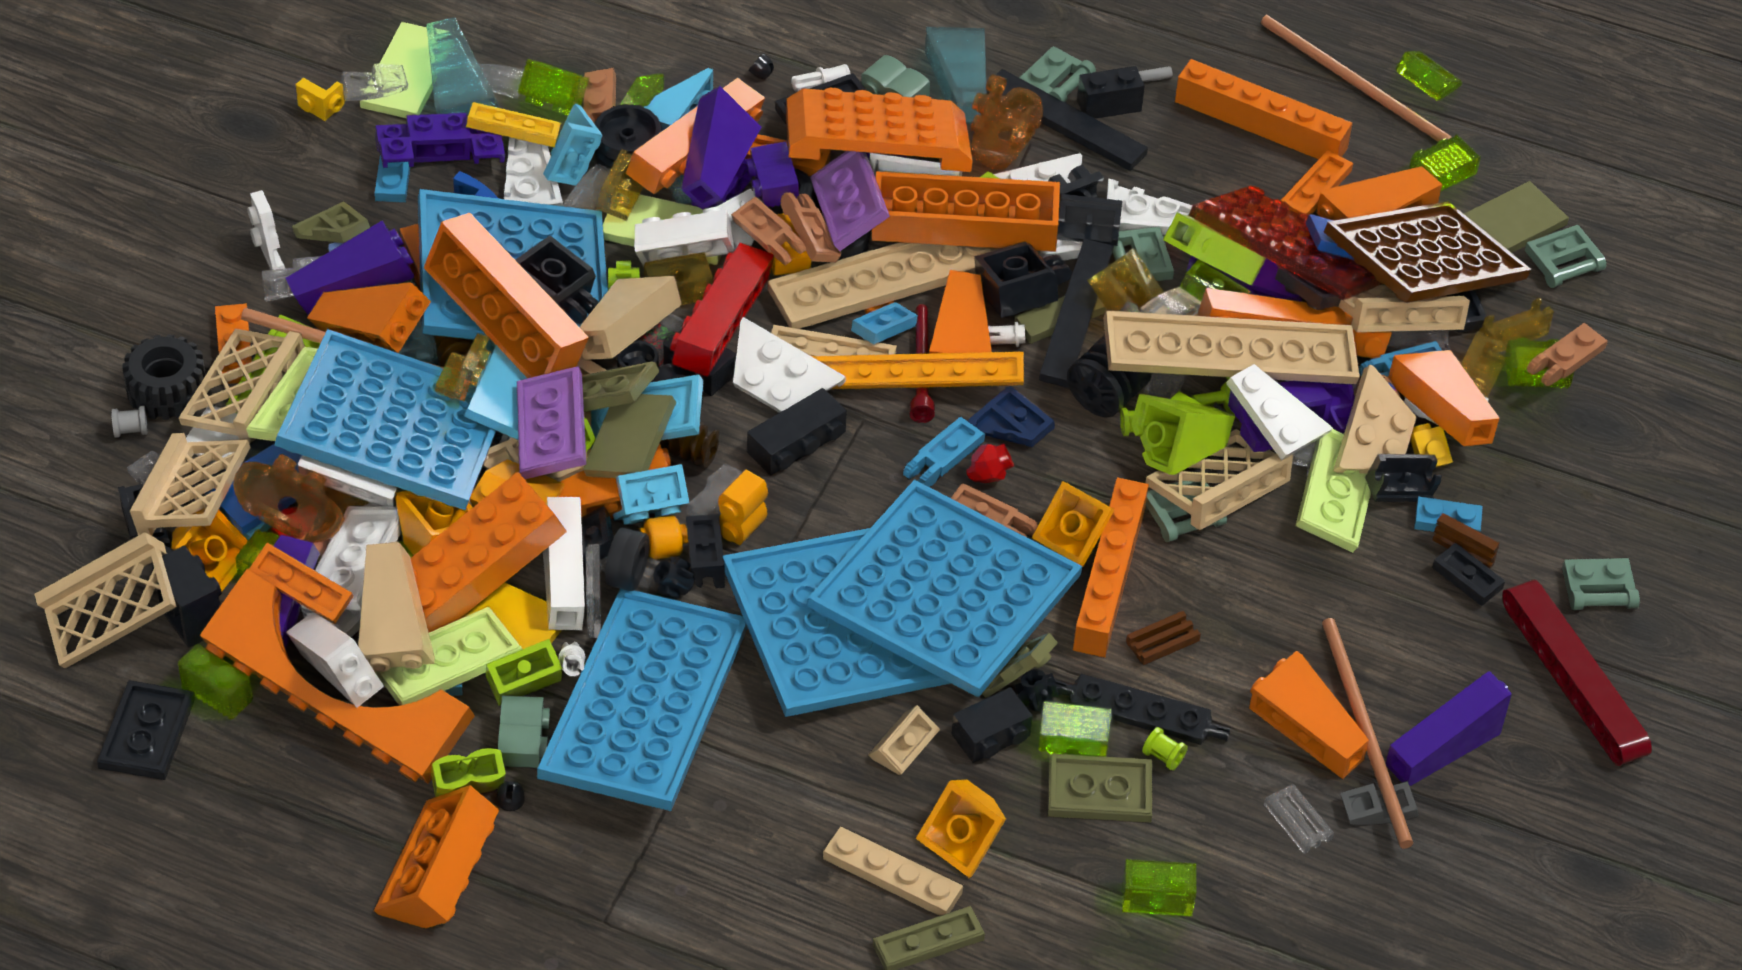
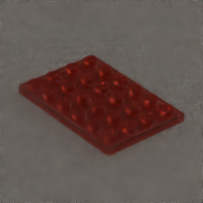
M1250 185L1193 204L1188 215L1321 289L1332 293L1341 300H1346L1379 285H1383L1374 278L1370 271L1364 266L1357 264L1354 260L1319 251L1306 225L1309 215L1306 213H1295L1289 209L1290 205L1279 199H1271L1264 195L1265 192L1256 186Z

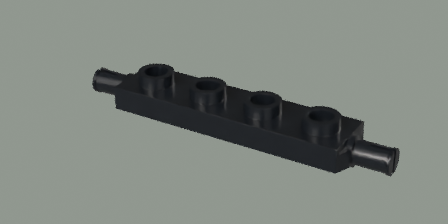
M1082 673L1074 684L1055 678L1059 694L1070 697L1072 709L1150 731L1160 727L1164 730V735L1200 745L1207 739V736L1228 741L1231 727L1212 723L1210 709Z

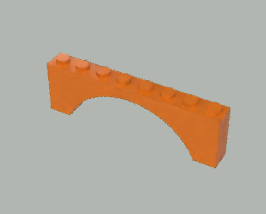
M246 569L200 634L207 644L205 650L220 660L224 656L234 661L232 667L247 677H250L252 673L262 679L260 684L273 694L277 695L279 691H282L289 696L287 701L300 711L305 712L307 708L317 714L315 719L332 730L334 726L339 727L345 731L343 737L358 747L362 743L373 749L371 755L384 764L388 765L390 761L396 763L401 767L399 772L409 780L416 783L419 778L429 784L432 779V763L439 758L449 755L475 717L470 707L441 689L428 697L405 705L393 707L359 706L357 708L353 704L337 700L319 691L296 671L286 652L280 627L282 595L273 584Z

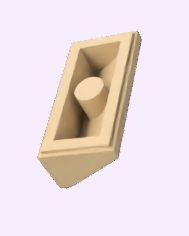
M916 705L900 717L868 756L889 770L901 775L938 733L940 728Z

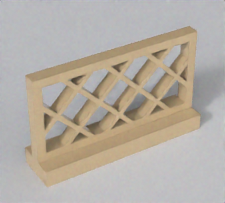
M1386 285L1329 286L1343 295L1338 307L1353 317L1351 325L1356 332L1464 330L1470 302L1464 296L1445 295L1406 303L1399 300L1395 293Z
M235 329L179 416L180 424L236 435L239 437V440H248L249 444L256 438H249L246 428L305 347L301 333L289 331L284 338ZM240 341L253 343L252 346L236 351ZM272 347L278 348L275 353L266 357L262 352ZM257 353L261 358L246 365H243L241 361ZM234 362L238 363V368L222 374L221 371L224 366ZM263 367L266 368L262 375L250 379L248 373ZM244 375L245 382L229 388L228 381ZM223 384L225 390L210 396L207 395L211 388ZM250 389L252 390L245 399L236 401L234 398L235 395ZM228 398L231 399L232 404L218 410L214 409L213 404ZM209 407L211 411L200 417L193 416L196 411ZM235 412L238 413L233 423L220 421L225 416Z
M1235 429L1230 433L1227 446L1237 442L1245 448L1225 447L1210 455L1223 457V460L1203 459L1188 467L1201 469V472L1181 471L1175 475H1169L1158 470L1146 477V484H1149L1151 489L1191 515L1190 524L1201 530L1289 482L1293 455L1281 460L1277 454L1270 450L1253 452L1240 435V431ZM1228 457L1246 458V462L1228 461ZM1250 458H1252V459H1263V461H1261V462H1250ZM1205 469L1223 470V474L1205 473ZM1228 470L1243 471L1237 475L1228 474ZM1163 480L1178 481V485H1175V484H1164L1162 481H1163ZM1182 481L1201 482V486L1182 485ZM1205 483H1220L1215 487L1205 486ZM1183 495H1193L1196 497L1193 498L1192 502Z
M172 433L130 510L138 536L144 532L152 536L156 528L210 526L250 449L248 440L187 442L184 433ZM229 452H234V453H232V454H230V455H228V456H226V457H224V458L222 457L223 455H225V454H227V453H229ZM204 453L194 459L192 458L194 454ZM213 460L216 461V462H214V463H212V464H210V465H208V466H206V467H204V468L201 467V466H203V465H205V464H207V463H209V462H211V461H213ZM223 469L226 470L225 472H223V473H221V474H219V475H217V476H215V477H212V476H211V475H213V474H215V473H217V472H219V471H221V470H223ZM193 470L196 471V472L192 473L191 475H189V476L183 478L185 474H187V473H189V472H191V471H193ZM203 479L206 480L205 482H203V483H201V484H199V485H197V486H195V487H192V486H191V485H193V484H195V483H197V482H199V481H201V480H203ZM214 488L216 489L215 491L209 493L208 495H206V496H204V497L202 496V494H204V493H206V492H208V491H210V490H212V489H214ZM182 490H185V492H183V493H181V494H179V495L173 497L174 494H176V493H178V492H180V491H182ZM192 499H195V500H196V501H194V502H192V503H190V504H188V505H186V506H184V507H181V506H180V505H182V504H184V503H186V502H188V501H190V500H192ZM205 508V511H204L203 514H193V513H195V512H197V511H199V510ZM172 509L175 510L174 512H172V513H170V514H168V515H164L166 512H168V511H170V510H172Z
M144 532L34 594L37 605L45 610L59 666L67 668L176 607L162 558L163 555L167 554L163 542ZM153 562L154 569L149 580L139 578L143 568ZM127 578L128 581L121 596L112 594L116 582ZM137 582L146 585L138 603L129 600ZM154 590H161L163 602L152 608L148 607L147 605ZM96 593L101 594L93 612L84 609L89 597ZM109 597L118 600L111 618L102 616ZM127 604L136 607L131 620L125 623L119 622ZM69 608L73 609L66 626H60L57 615ZM82 613L90 616L83 634L74 631ZM99 619L108 622L103 635L96 639L93 638L92 635ZM71 635L80 637L75 651L67 654L66 646Z

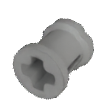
M140 406L138 410L118 411L117 408L112 409V425L115 438L125 433L141 432L142 435L148 434L145 406Z

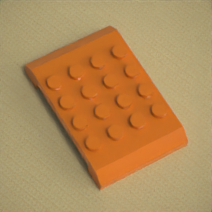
M826 88L825 90L801 89L787 98L786 123L789 158L819 160L820 149L939 158L941 170L971 172L972 155L965 113L951 100L932 99L926 95L902 97V95L893 92L886 93L885 95L872 94L866 90H857L855 93L843 92L838 88Z

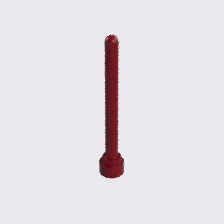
M919 304L915 309V314L918 315L916 323V354H928V308L924 304ZM928 387L916 388V396H914L909 404L910 418L918 423L929 422L935 416V403L928 395Z

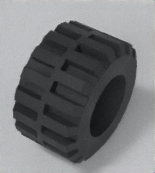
M167 334V337L155 335L150 340L145 338L141 340L140 345L135 344L131 347V353H126L124 357L125 363H123L122 369L127 398L130 401V405L133 408H137V410L140 406H145L146 414L148 413L149 418L156 419L157 417H162V420L170 419L171 416L179 418L206 376L203 355L200 350H197L196 344L193 342L188 343L187 338L182 336L177 339L175 335Z

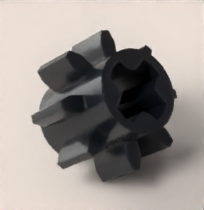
M672 556L668 560L661 561L656 566L653 574L654 582L660 584L657 592L668 598L672 596L676 599H679L680 595H686L692 589L695 581L694 574L688 571L691 564L680 557L676 559Z
M1039 669L1026 672L1021 677V683L1015 684L1020 700L1025 706L1029 705L1034 711L1048 709L1053 704V697L1059 696L1053 674L1045 675Z

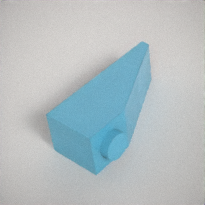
M707 68L656 95L648 106H644V108L651 110L658 117L661 124V132L696 108L701 96L713 90V70Z

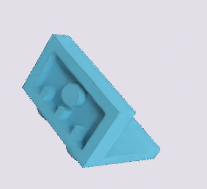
M573 105L557 138L555 148L553 147L551 151V158L543 173L547 180L579 186L583 175L588 170L595 150L600 146L603 135L581 105Z
M682 464L616 477L622 510L614 513L613 517L614 521L623 519L624 525L642 522L644 519L650 518L649 514L654 513L655 517L675 515L681 512L682 506L690 503Z

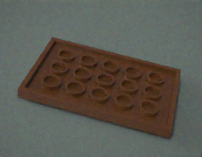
M1449 201L1329 221L1323 231L1337 243V247L1344 249L1353 257L1357 264L1364 266L1374 275L1378 282L1385 284L1395 293L1399 300L1406 303L1527 280L1531 272L1527 265Z

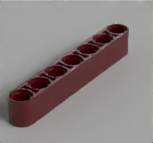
M1533 579L1503 590L1502 601L1507 613L1615 765L1621 766L1650 755L1652 745L1647 732L1542 585Z

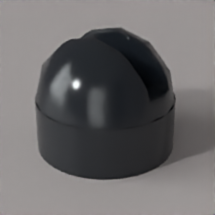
M762 53L748 71L758 78L765 79L773 72L774 65L772 60L765 53Z
M505 781L500 784L496 794L498 806L505 811L520 809L525 801L522 786L516 781ZM513 791L512 799H506L507 792Z

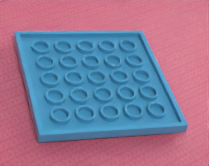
M419 190L421 292L431 301L421 317L422 334L492 341L424 269L441 222L467 213H471L514 259L520 257L549 235L593 268L596 277L590 294L598 300V303L608 292L602 211L433 190Z
M327 329L277 434L274 446L348 470L354 474L375 479L387 485L413 492L418 496H425L443 502L448 506L466 510L496 430L464 417L480 382L479 380Z
M913 480L808 597L807 607L968 693L979 697L1079 578L1082 566L938 491Z
M870 528L722 556L725 575L785 717L951 684L807 607L808 597Z

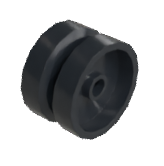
M623 104L605 110L596 119L595 125L603 136L600 146L595 150V159L598 168L605 175L616 180L633 181L626 174L633 152L661 132V124L658 117L651 110L640 105Z

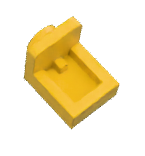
M305 78L296 83L298 106L324 121L334 113L339 112L345 103L343 84L338 81L327 90Z
M1430 423L1413 427L1409 443L1412 444L1414 454L1435 455L1438 461L1436 467L1449 465L1453 462L1444 429L1440 426L1431 428Z

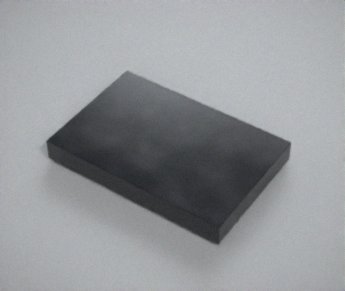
M128 680L98 757V769L165 780L193 707L195 692Z

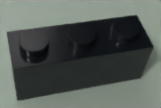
M821 388L747 431V453L771 476L781 469H787L793 462L803 456L814 453L825 443L838 439L846 432L847 410L824 388Z

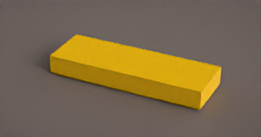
M472 102L466 124L468 128L554 148L561 123L476 102Z

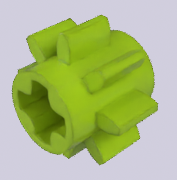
M616 261V268H608L609 289L617 279L640 278L639 267H631V261Z

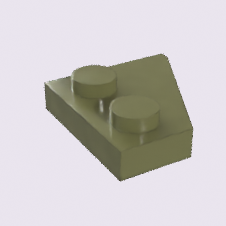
M344 201L292 226L297 238L345 243L370 228L368 220Z
M1050 633L1025 642L984 690L982 695L987 698L1032 668L1038 669L1042 667L1052 657L1049 652L1058 642Z

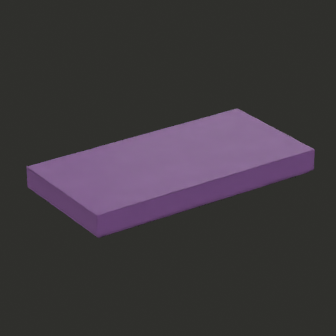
M846 151L810 177L831 239L839 251L890 217L866 152Z
M579 366L517 381L519 472L524 479H529L586 465L583 383Z

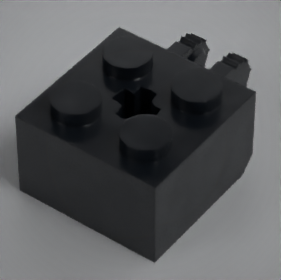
M549 235L515 259L575 323L579 325L583 323L587 318V313L590 314L598 304V300L590 294L596 277L593 268Z
M1021 242L974 256L975 272L981 275L983 295L1001 318L1014 316L1019 312L1044 307L1046 304L1058 301L1057 285L1071 279L1070 277L1073 273L1070 267L1064 264L1060 255H1049L1042 258L1033 246L1027 242Z
M185 545L175 550L165 546L167 554L163 555L162 558L176 607L166 612L164 616L186 646L190 648L204 641L200 634L221 606L219 596L222 595V591L217 580L214 577L209 578L207 576L204 564L198 555L192 556ZM157 589L159 603L163 602L161 590Z

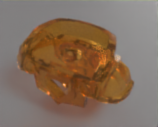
M992 74L986 85V91L990 93L987 95L979 92L973 100L972 109L981 113V115L977 114L971 125V131L975 132L971 144V154L983 165L1000 170L1007 168L1015 161L1019 152L1021 153L1035 134V130L1040 127L1043 106L1041 98L1035 92L1022 87L1013 88L1005 96H1002L1007 80L1002 76ZM1002 131H1010V140H1003L998 137V134Z
M279 454L272 466L254 461L245 462L236 472L233 488L238 502L244 508V511L255 517L258 516L259 520L288 536L293 535V538L312 543L329 540L339 532L345 518L337 504L327 497L325 493L327 487L324 485L327 480L322 475L312 470H309L307 475H302L295 469L297 463L283 454ZM284 497H292L297 501L298 508L295 513L284 515L278 509L279 501Z

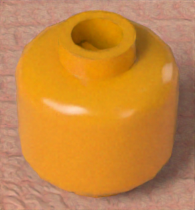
M674 515L646 519L643 528L638 530L649 536L648 555L653 560L679 556L683 551V544L688 543L686 524H680Z

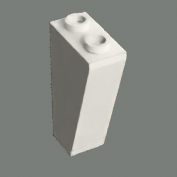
M547 497L546 505L553 511L567 531L543 551L549 630H582L585 601L580 497Z
M311 612L286 632L299 653L356 708L384 687L356 642L315 612Z

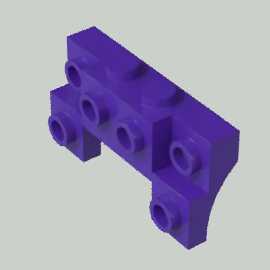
M467 113L406 115V124L376 125L375 130L376 147L380 153L383 168H388V163L408 162L409 167H414V162L470 160V151L472 152L474 164H479L480 158H499L501 163L505 160L502 136L466 127Z
M1305 381L1278 383L1333 427L1334 430L1342 434L1345 433L1355 399L1352 384ZM1230 391L1228 407L1242 423L1240 431L1242 438L1253 452L1272 450L1273 448L1234 393Z

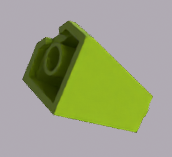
M1139 394L1131 426L1135 436H1140L1145 449L1142 455L1146 465L1169 475H1175L1227 447L1235 416L1212 406Z

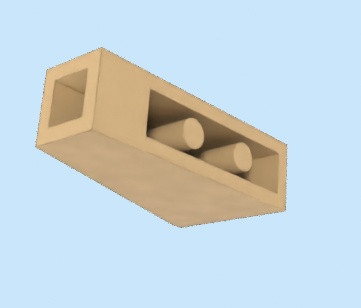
M675 277L617 279L579 327L589 337L582 353L583 360L614 358L680 307L682 303Z
M399 542L366 545L358 647L373 670L377 672L388 671L393 667L416 669L425 664H434L435 660L411 558Z

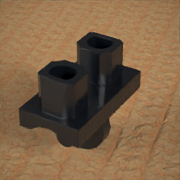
M1082 164L1070 171L1067 177L1070 183L1067 184L1060 174L1050 177L1048 182H1060V210L1061 194L1098 198L1096 187L1099 182L1103 181L1104 177L1100 171L1091 174Z

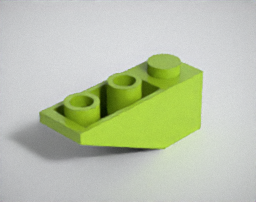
M1178 212L1163 238L1169 244L1251 286L1266 260L1260 254L1190 216Z

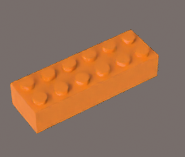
M876 171V181L890 217L872 229V241L1004 248L1021 242H1027L1036 251L1056 252L1060 182Z
M471 213L442 221L424 265V269L493 343L500 348L527 379L576 367L589 337Z
M518 471L411 557L428 632H432L462 618L567 532L553 511Z

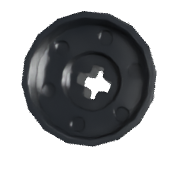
M1104 335L1088 352L1084 353L1069 367L1066 379L1075 399L1086 410L1094 415L1107 418L1113 417L1131 398L1135 397L1151 381L1152 373L1109 370Z

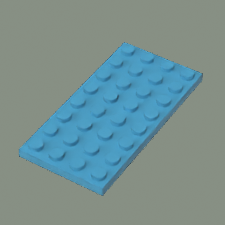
M620 588L587 659L584 670L581 672L537 768V779L672 811L748 628L744 617Z

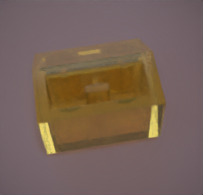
M1134 248L1087 280L1108 311L1151 313L1168 299Z

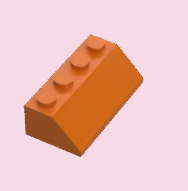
M471 785L426 800L374 911L378 915L425 929L447 923L455 914V905L460 894L468 886V877L473 866L482 855L481 849L486 838L494 829V821L499 809Z

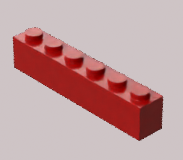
M739 243L733 253L729 252L727 254L723 269L718 268L716 271L713 285L708 283L703 299H698L695 303L692 317L687 316L685 318L681 333L676 332L670 347V350L674 351L673 365L708 377L739 328L741 319L746 317L770 278L774 254L743 243Z

